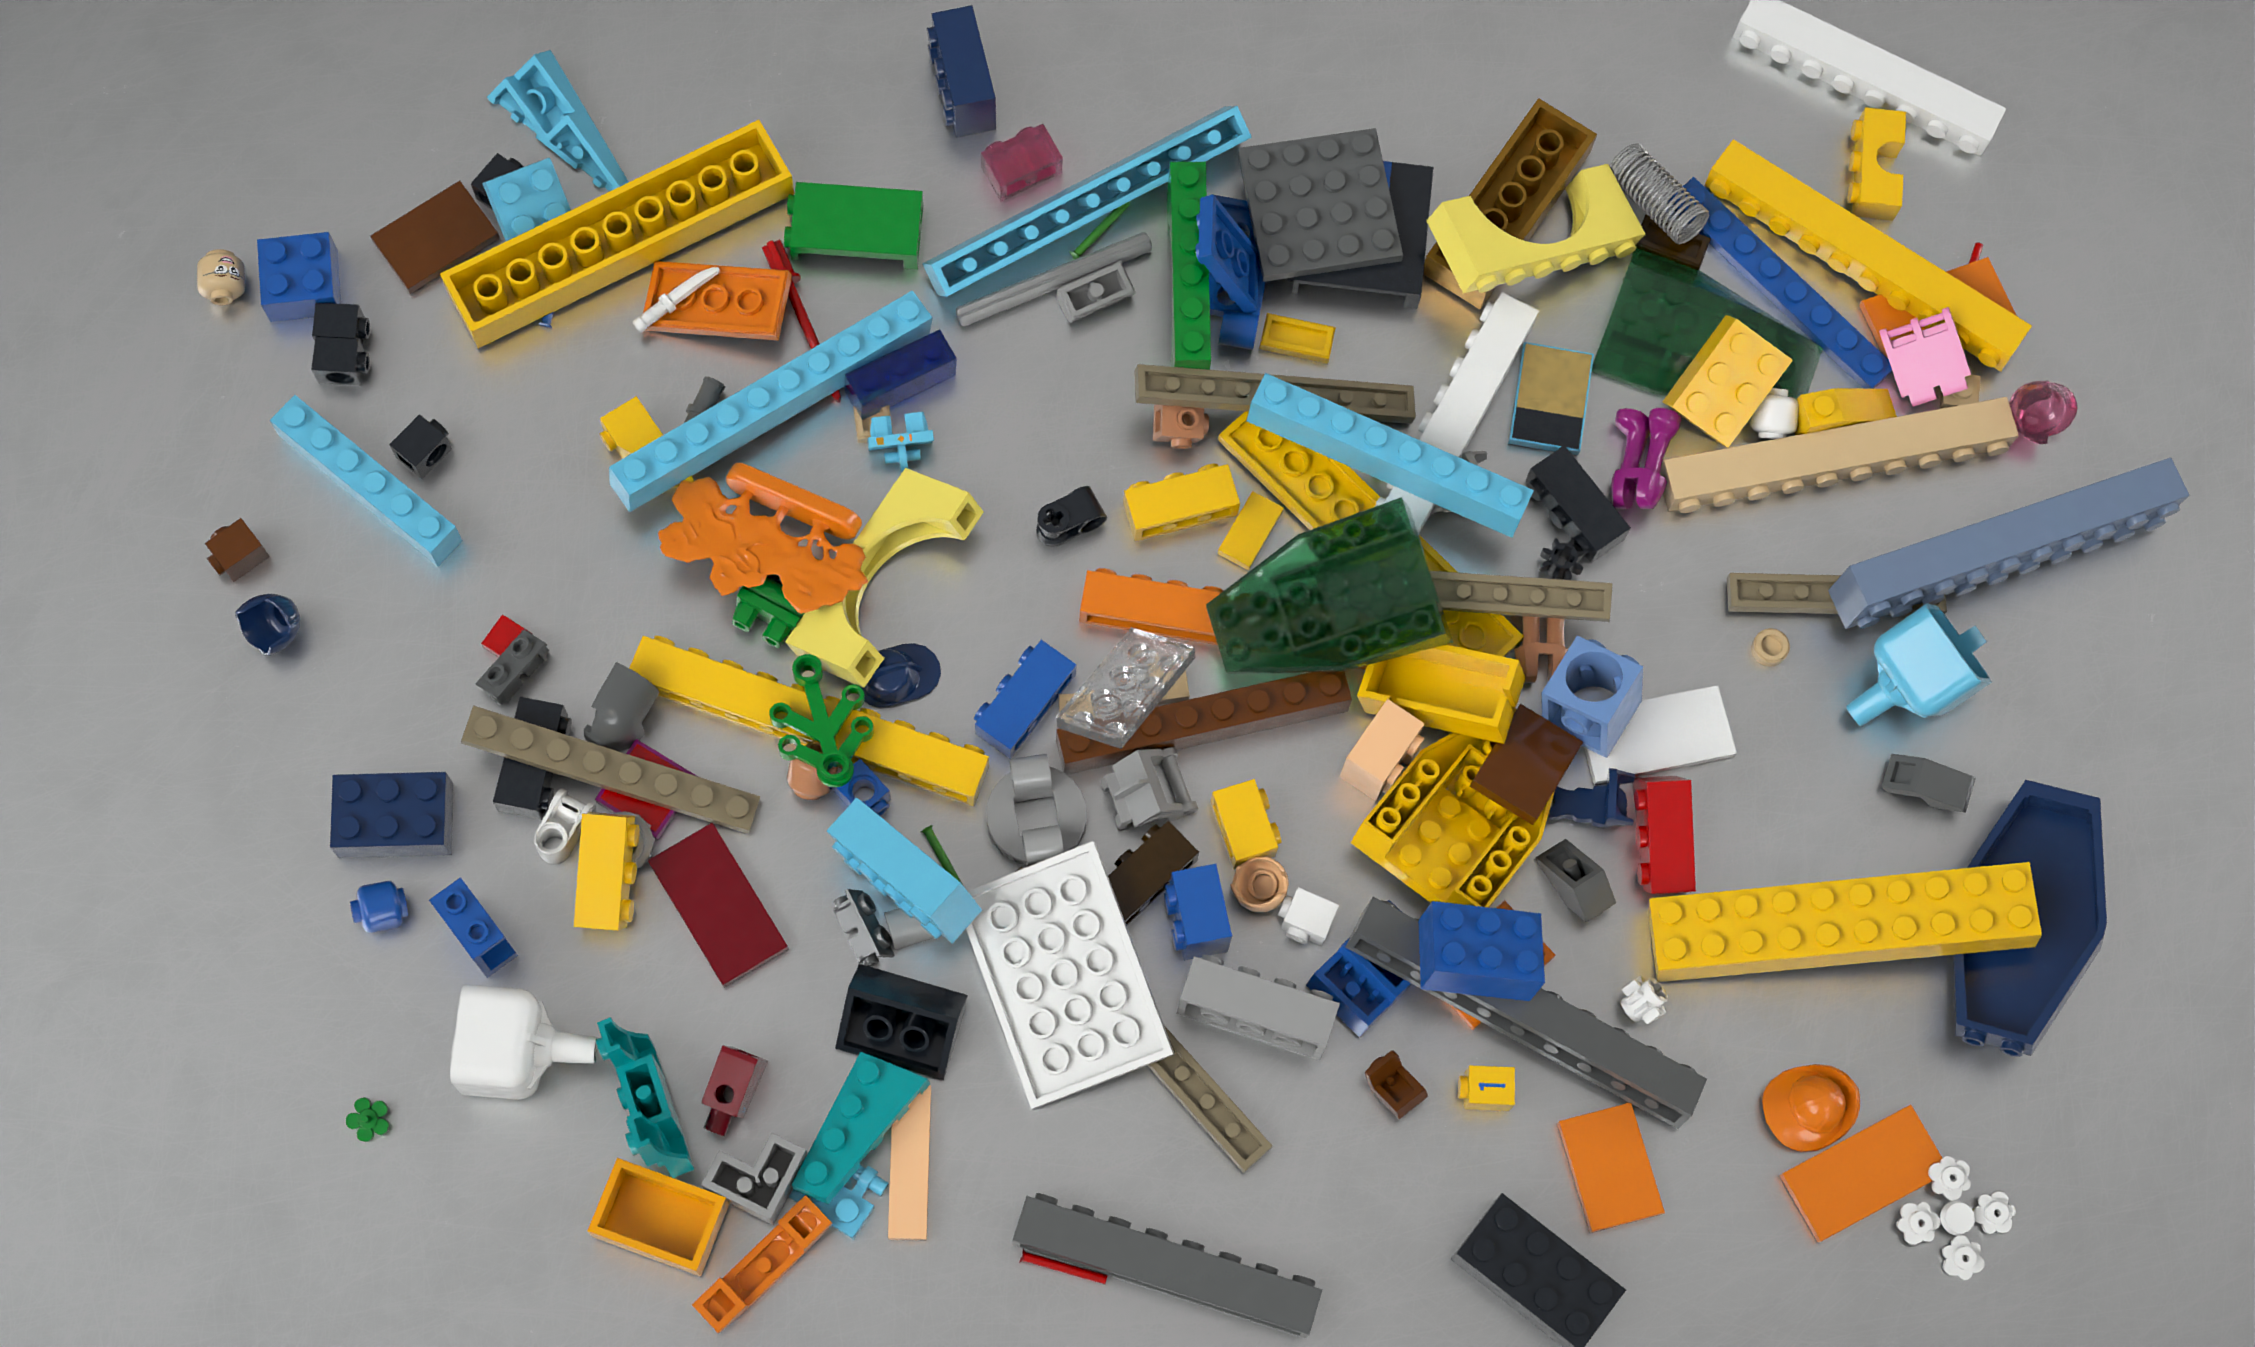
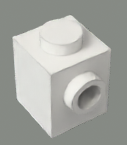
M1298 887L1294 897L1286 895L1278 914V916L1284 918L1281 929L1287 931L1286 936L1296 942L1307 944L1310 941L1322 946L1339 905Z

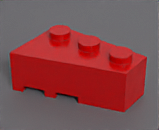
M1679 776L1635 778L1632 785L1637 822L1636 843L1640 850L1641 863H1638L1637 867L1639 885H1643L1644 891L1651 894L1696 892L1691 780Z

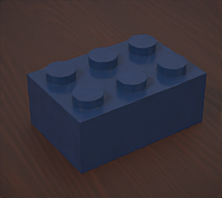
M973 5L931 13L932 27L926 28L929 41L927 46L931 65H935L937 73L935 80L938 94L943 97V114L946 126L953 125L956 138L996 130V97Z
M446 772L338 774L332 776L330 848L338 858L452 855L453 782Z

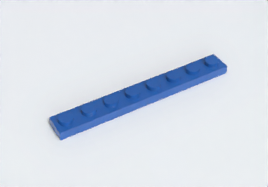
M1692 177L1682 186V188H1686V192H1690L1691 196H1694L1695 200H1698L1699 204H1702L1709 211L1707 223L1699 234L1711 238L1709 244L1863 389H1874L1893 372L1889 359L1695 177ZM1675 193V194L1668 200V203L1677 195V193ZM1682 196L1676 200V202L1671 206V208H1672L1677 202H1679V200L1682 198ZM1686 201L1681 203L1680 206L1675 210V212H1677V210L1680 209ZM1687 206V207L1679 214V216H1681V215L1689 208V206ZM1693 217V218L1688 222V224H1690V223L1695 219V217Z

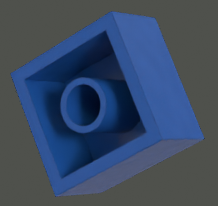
M329 232L257 239L261 306L270 322L314 317L316 303L341 304L338 251Z
M1211 864L1172 872L1170 884L1165 885L1164 902L1167 915L1174 914L1175 921H1173L1174 929H1171L1175 951L1182 950L1184 961L1193 959L1194 956L1201 958L1202 955L1211 956L1228 952L1232 933L1217 865Z

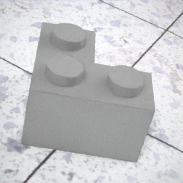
M771 1133L754 1167L719 1150L701 1186L704 1190L726 1197L729 1204L774 1225L793 1188L792 1183L808 1153L806 1149Z

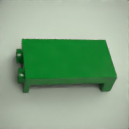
M796 182L795 195H788L787 215L792 216L791 227H785L784 248H790L791 260H799V253L903 260L904 269L918 270L924 207L923 191Z

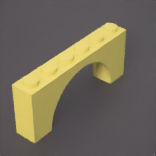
M1609 164L1581 170L1566 186L1565 190L1569 197L1573 214L1572 230L1569 238L1556 243H1532L1509 235L1485 217L1471 196L1442 202L1428 218L1427 223L1462 292L1467 293L1478 290L1480 293H1484L1500 284L1507 283L1508 286H1511L1528 277L1534 276L1536 279H1539L1556 270L1562 269L1563 272L1575 269L1580 264L1589 262L1590 265H1595L1608 257L1617 256V258H1623L1636 250L1635 245L1642 239L1645 232Z
M905 468L877 510L874 511L859 536L852 543L863 549L866 558L862 563L861 571L868 582L863 584L860 590L848 591L843 602H838L831 606L822 605L817 610L806 612L785 643L798 657L804 654L814 655L821 661L822 670L865 688L884 660L883 656L870 641L862 637L859 628L860 602L871 578L888 559L914 543L939 537H950L965 541L984 511L969 492Z

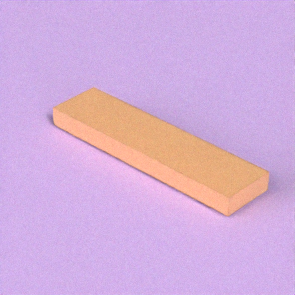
M928 1086L922 1094L919 1093L909 1104V1110L899 1121L896 1120L892 1124L888 1240H927L931 1086Z

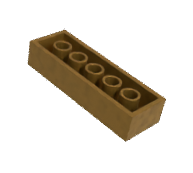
M1538 98L1469 196H1471L1485 217L1509 235L1528 242L1591 153L1597 133ZM1437 241L1426 255L1423 274L1480 310L1497 287L1495 286L1484 293H1480L1478 290L1463 293Z

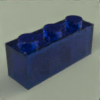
M939 329L845 374V393L856 408L861 419L864 420L879 413L881 408L885 406L891 407L955 376L957 358Z

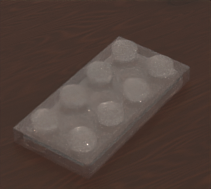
M1131 627L1056 716L1057 727L1122 749L1196 658L1194 646Z

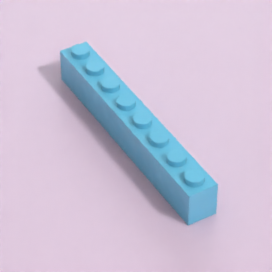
M1265 373L1250 404L1247 422L1511 538L1514 536L1534 491Z

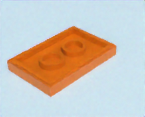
M1631 1103L1561 1120L1557 1123L1590 1233L1665 1213Z

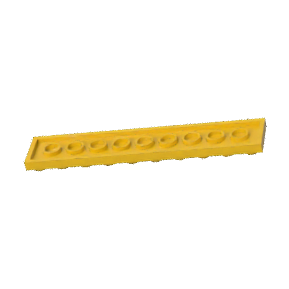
M1248 411L1242 413L1218 435V441L1345 565L1457 572L1420 535H1418L1409 551L1372 532L1375 518L1370 515L1380 496L1349 466L1247 422ZM1389 607L1421 639L1506 657L1524 638L1501 614Z

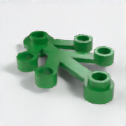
M804 654L795 659L792 671L796 683L805 689L813 721L792 711L790 706L785 703H776L770 708V721L777 728L788 726L820 742L822 753L802 745L800 740L794 735H785L778 743L779 753L783 759L791 761L797 758L816 768L817 776L824 785L841 787L852 779L854 765L851 759L861 743L873 737V723L865 716L855 718L851 723V733L838 750L834 738L851 712L863 706L865 701L864 691L855 684L846 686L842 691V699L828 718L819 686L823 676L821 661L814 655ZM806 671H812L815 673L811 677L802 676V674ZM853 693L860 696L855 701L847 699V696ZM778 712L787 713L784 719L774 717ZM861 725L869 728L864 733H859L856 729ZM787 744L796 745V749L789 752L783 748ZM833 767L842 769L838 774L829 773V770Z

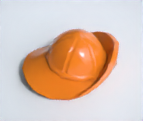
M1813 1064L1785 1070L1772 1079L1763 1093L1762 1103L1766 1123L1784 1146L1800 1152L1817 1151L1836 1142L1852 1128L1860 1110V1094L1857 1085L1845 1072L1830 1065Z

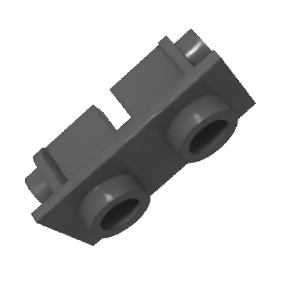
M524 629L475 684L490 694V698L501 706L505 701L509 703L511 697L524 684L519 678L520 675L524 673L527 677H530L543 661L547 660L545 656L549 652V649L546 647L547 644Z
M845 890L846 895L833 901L835 905L833 911L844 933H849L856 928L859 931V934L848 940L858 962L872 967L879 963L877 957H894L895 954L891 948V936L879 924L874 914L876 907L871 897L864 893L863 890Z

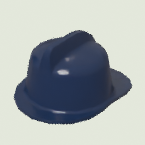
M916 643L901 644L879 650L878 652L883 656L884 660L865 688L862 689L865 702L868 705L879 708L919 699L931 693L938 685L941 676L940 662L935 653L930 649Z

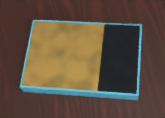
M1524 342L1508 444L1553 452L1565 445L1572 455H1579L1594 354Z

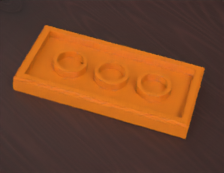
M1988 257L1946 271L2016 315ZM1879 294L1862 300L1859 307L1881 353L1888 358L1879 330L1887 328V331L1905 326L1910 324V320L1916 317L1906 310L1901 311L1893 308L1888 303L1887 298ZM1912 330V331H1909V332H1906V333H1903V334H1900V335L1891 337L1890 339H1891V341H1892V340L1898 339V338H1900V337L1913 334L1914 331Z
M654 261L643 313L658 303V298L664 293L667 295L695 274L712 267H719L720 273L675 305L677 309L671 314L667 312L647 327L645 331L779 341L792 278L789 270Z
M1909 1105L1779 1176L1819 1243L1932 1182L1928 1175L1929 1167L1934 1163H1940L1942 1156L1912 1105Z

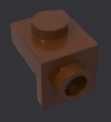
M1394 1050L1374 1060L1365 1071L1371 1091L1398 1119H1401L1428 1097L1426 1089L1402 1066L1399 1055Z

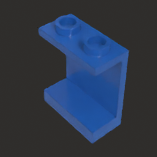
M461 877L429 899L487 978L518 956Z

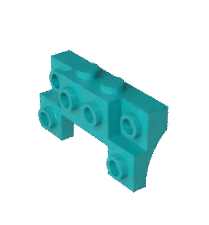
M611 1017L597 1022L601 1038L596 1039L598 1050L604 1061L610 1059L616 1068L621 1087L616 1089L623 1109H628L630 1113L626 1120L629 1132L625 1134L631 1153L633 1156L640 1154L647 1167L656 1163L658 1167L665 1165L672 1178L694 1170L651 1038L648 1034L630 1032L619 1027Z

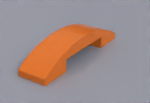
M806 1195L778 1221L779 1224L723 1278L720 1277L692 1304L717 1333L722 1332L766 1293L832 1225V1222Z

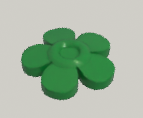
M369 1098L357 1099L354 1103V1108L358 1113L347 1115V1127L350 1129L359 1128L357 1138L363 1142L371 1141L374 1137V1132L378 1135L386 1134L390 1127L389 1121L380 1117L388 1113L387 1104L383 1101H376L372 1105Z

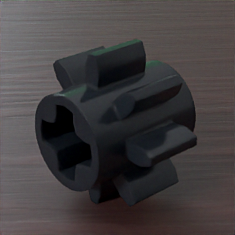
M1555 538L1552 543V550L1543 548L1540 556L1547 561L1541 564L1539 571H1546L1551 577L1550 579L1571 580V572L1580 575L1584 568L1581 564L1576 563L1583 558L1584 551L1577 552L1573 546L1574 540L1572 539L1568 543H1560ZM1560 557L1566 560L1564 566L1557 563Z

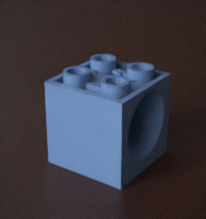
M1577 635L1541 692L1542 717L1583 741L1581 746L1607 758L1642 702L1643 666L1639 665L1634 658L1628 655L1620 656L1607 650L1603 644L1596 640H1586ZM1586 687H1601L1611 691L1614 695L1603 701L1590 702L1578 698L1574 693Z

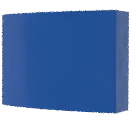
M1348 938L1338 951L1312 975L1306 986L1310 990L1322 991L1333 996L1332 1001L1340 1003L1336 1015L1358 1037H1361L1412 984L1347 949L1345 946L1349 940Z

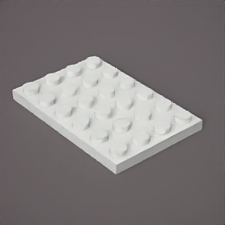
M1094 841L968 890L982 911L966 928L1031 1109L1041 1107L1175 1055Z

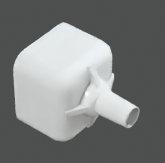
M464 984L459 1000L456 1030L451 1053V1083L462 1095L525 1099L537 1090L540 1077L553 1062L596 1063L598 1055L596 1039L598 1037L556 1032L550 1022L543 1002L538 1001L527 990Z

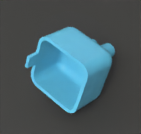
M1925 604L1876 640L1874 655L1878 665V682L1846 706L1847 710L1860 726L1865 725L1895 705L1903 707L1923 718L1947 714L1992 683L1989 675L1973 654L1987 643V640L1976 626L1959 635L1939 607Z

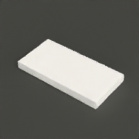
M1718 685L1642 700L1607 758L1584 747L1594 785L1607 783L1609 768L1633 773L1635 777L1732 758L1737 754Z

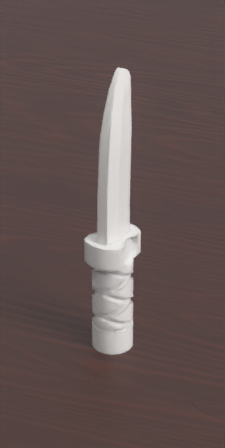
M719 267L703 270L683 282L667 295L665 293L658 298V303L632 321L633 325L642 333L667 312L671 314L677 309L675 305L719 274Z

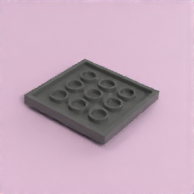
M1376 128L1238 148V159L1263 282L1402 261L1403 252Z

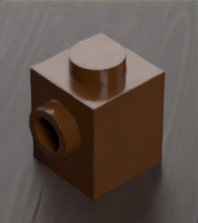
M242 518L230 526H223L217 529L211 535L210 540L204 543L212 553L206 559L219 576L226 572L233 582L270 557Z

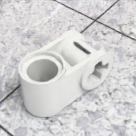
M563 788L556 793L534 835L535 846L540 857L546 863L560 864L566 861L580 838L582 814L595 812L596 805L591 802L585 804L569 796L568 791ZM551 837L562 839L560 846L555 849L549 850L543 847L546 840Z

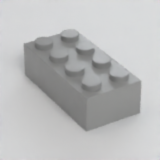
M1202 955V958L1193 957L1179 1001L1177 1014L1311 1058L1321 1059L1327 1047L1340 1004L1332 1001L1333 996L1318 990H1311L1310 994L1297 990L1295 983L1281 978H1275L1274 982L1260 978L1258 971L1248 967L1240 966L1238 970L1223 966L1224 961L1214 956Z

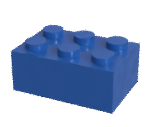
M1432 901L1418 920L1420 982L1422 990L1531 1001L1545 984L1541 913Z

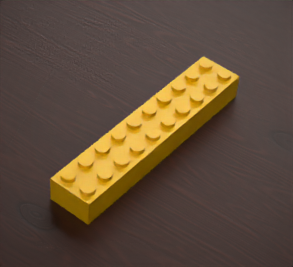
M758 119L440 273V276L452 302L479 349L654 263V261H659L787 198L789 194L794 195L792 175L761 121Z
M2030 862L1649 898L1648 904L1656 980L1658 982L2036 947L2042 936Z

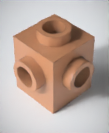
M1154 405L1153 441L1171 442V448L1190 449L1192 444L1204 439V435L1207 434L1209 429V415L1204 413V408Z

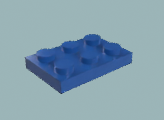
M1214 194L1201 197L1200 213L1197 214L1196 218L1199 229V243L1196 244L1195 248L1197 259L1200 264L1206 266L1215 282L1221 284L1228 293L1230 300L1235 301L1244 313L1257 311L1259 265L1257 249Z

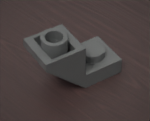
M1891 754L1882 788L1888 793L1921 797L1932 808L1966 813L1976 778L1926 758Z

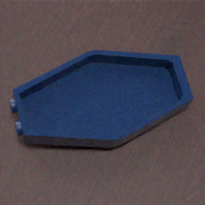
M2030 780L2024 781L1967 868L2030 862L2042 936L2036 947L1953 955L1956 1036L1962 1037V1040L1970 1045L1984 1046V1044L2000 1047L1999 1050L2002 1053L2014 1057H2021L2023 1054L2031 1056L2099 953L2107 926L2100 798Z

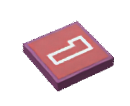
M638 739L634 741L626 753L697 776ZM604 788L601 789L595 798L596 803L612 813L626 811L639 814L646 823L651 825L650 830L653 838L659 840L677 813L676 811Z

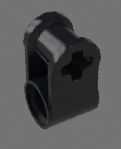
M1083 486L1052 503L1046 504L1040 509L1037 518L1036 534L1041 543L1052 547L1058 546L1074 537L1097 529L1107 520V515L1091 487Z

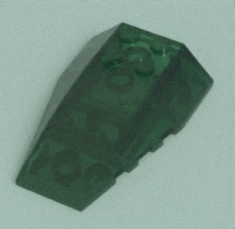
M1636 248L1629 260L1610 319L1592 364V372L1656 395L1667 396L1725 315L1741 321L1793 360L1773 388L1789 390L1788 397L1797 399L1800 395L1809 392L1823 348L1702 271Z

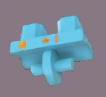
M924 412L904 414L906 433L902 434L892 433L890 416L871 418V437L867 439L868 451L897 448V452L884 453L885 464L899 462L900 472H903L905 468L908 469L907 461L921 460L920 449L906 451L905 446L933 443V430H928Z

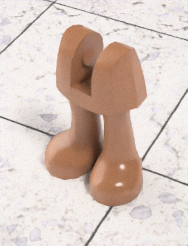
M1522 616L1524 638L1522 639V646L1515 648V659L1520 661L1525 675L1524 683L1536 682L1539 655H1548V681L1552 677L1568 651L1564 641L1565 619L1547 618L1546 643H1540V617Z

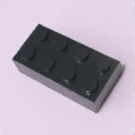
M1503 1193L1494 1200L1451 1257L1453 1262L1562 1347H1585L1626 1291L1619 1283Z

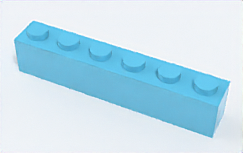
M296 395L270 419L279 437L437 567L463 541L455 525Z

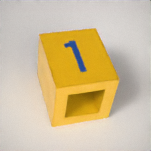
M1469 1065L1464 1072V1076H1459L1458 1098L1464 1099V1109L1510 1111L1515 1105V1067Z

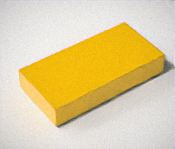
M1267 313L1259 349L1328 364L1336 327Z
M1252 491L1219 547L1217 554L1249 571L1283 513L1284 507Z

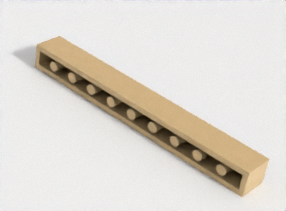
M2002 397L1665 459L1661 465L1660 475L1667 480L1663 495L1668 512L1680 510V513H1689L1701 508V505L1714 503V506L1722 507L1735 502V499L1748 497L1749 500H1759L1769 496L1771 492L1782 490L1784 494H1792L1804 489V486L1817 484L1819 488H1824L1838 483L1841 479L1851 478L1852 481H1861L1879 472L1894 475L1905 471L1907 467L1919 465L1920 468L1926 469L1949 459H1954V462H1964L1981 453L1996 456L2007 452L2019 435L2008 398Z

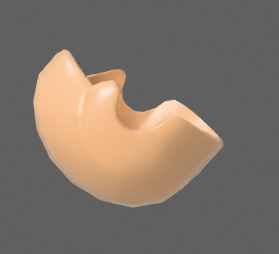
M1267 856L1255 857L1236 868L1230 886L1241 906L1252 912H1269L1276 909L1285 899L1289 879L1288 874L1279 862Z

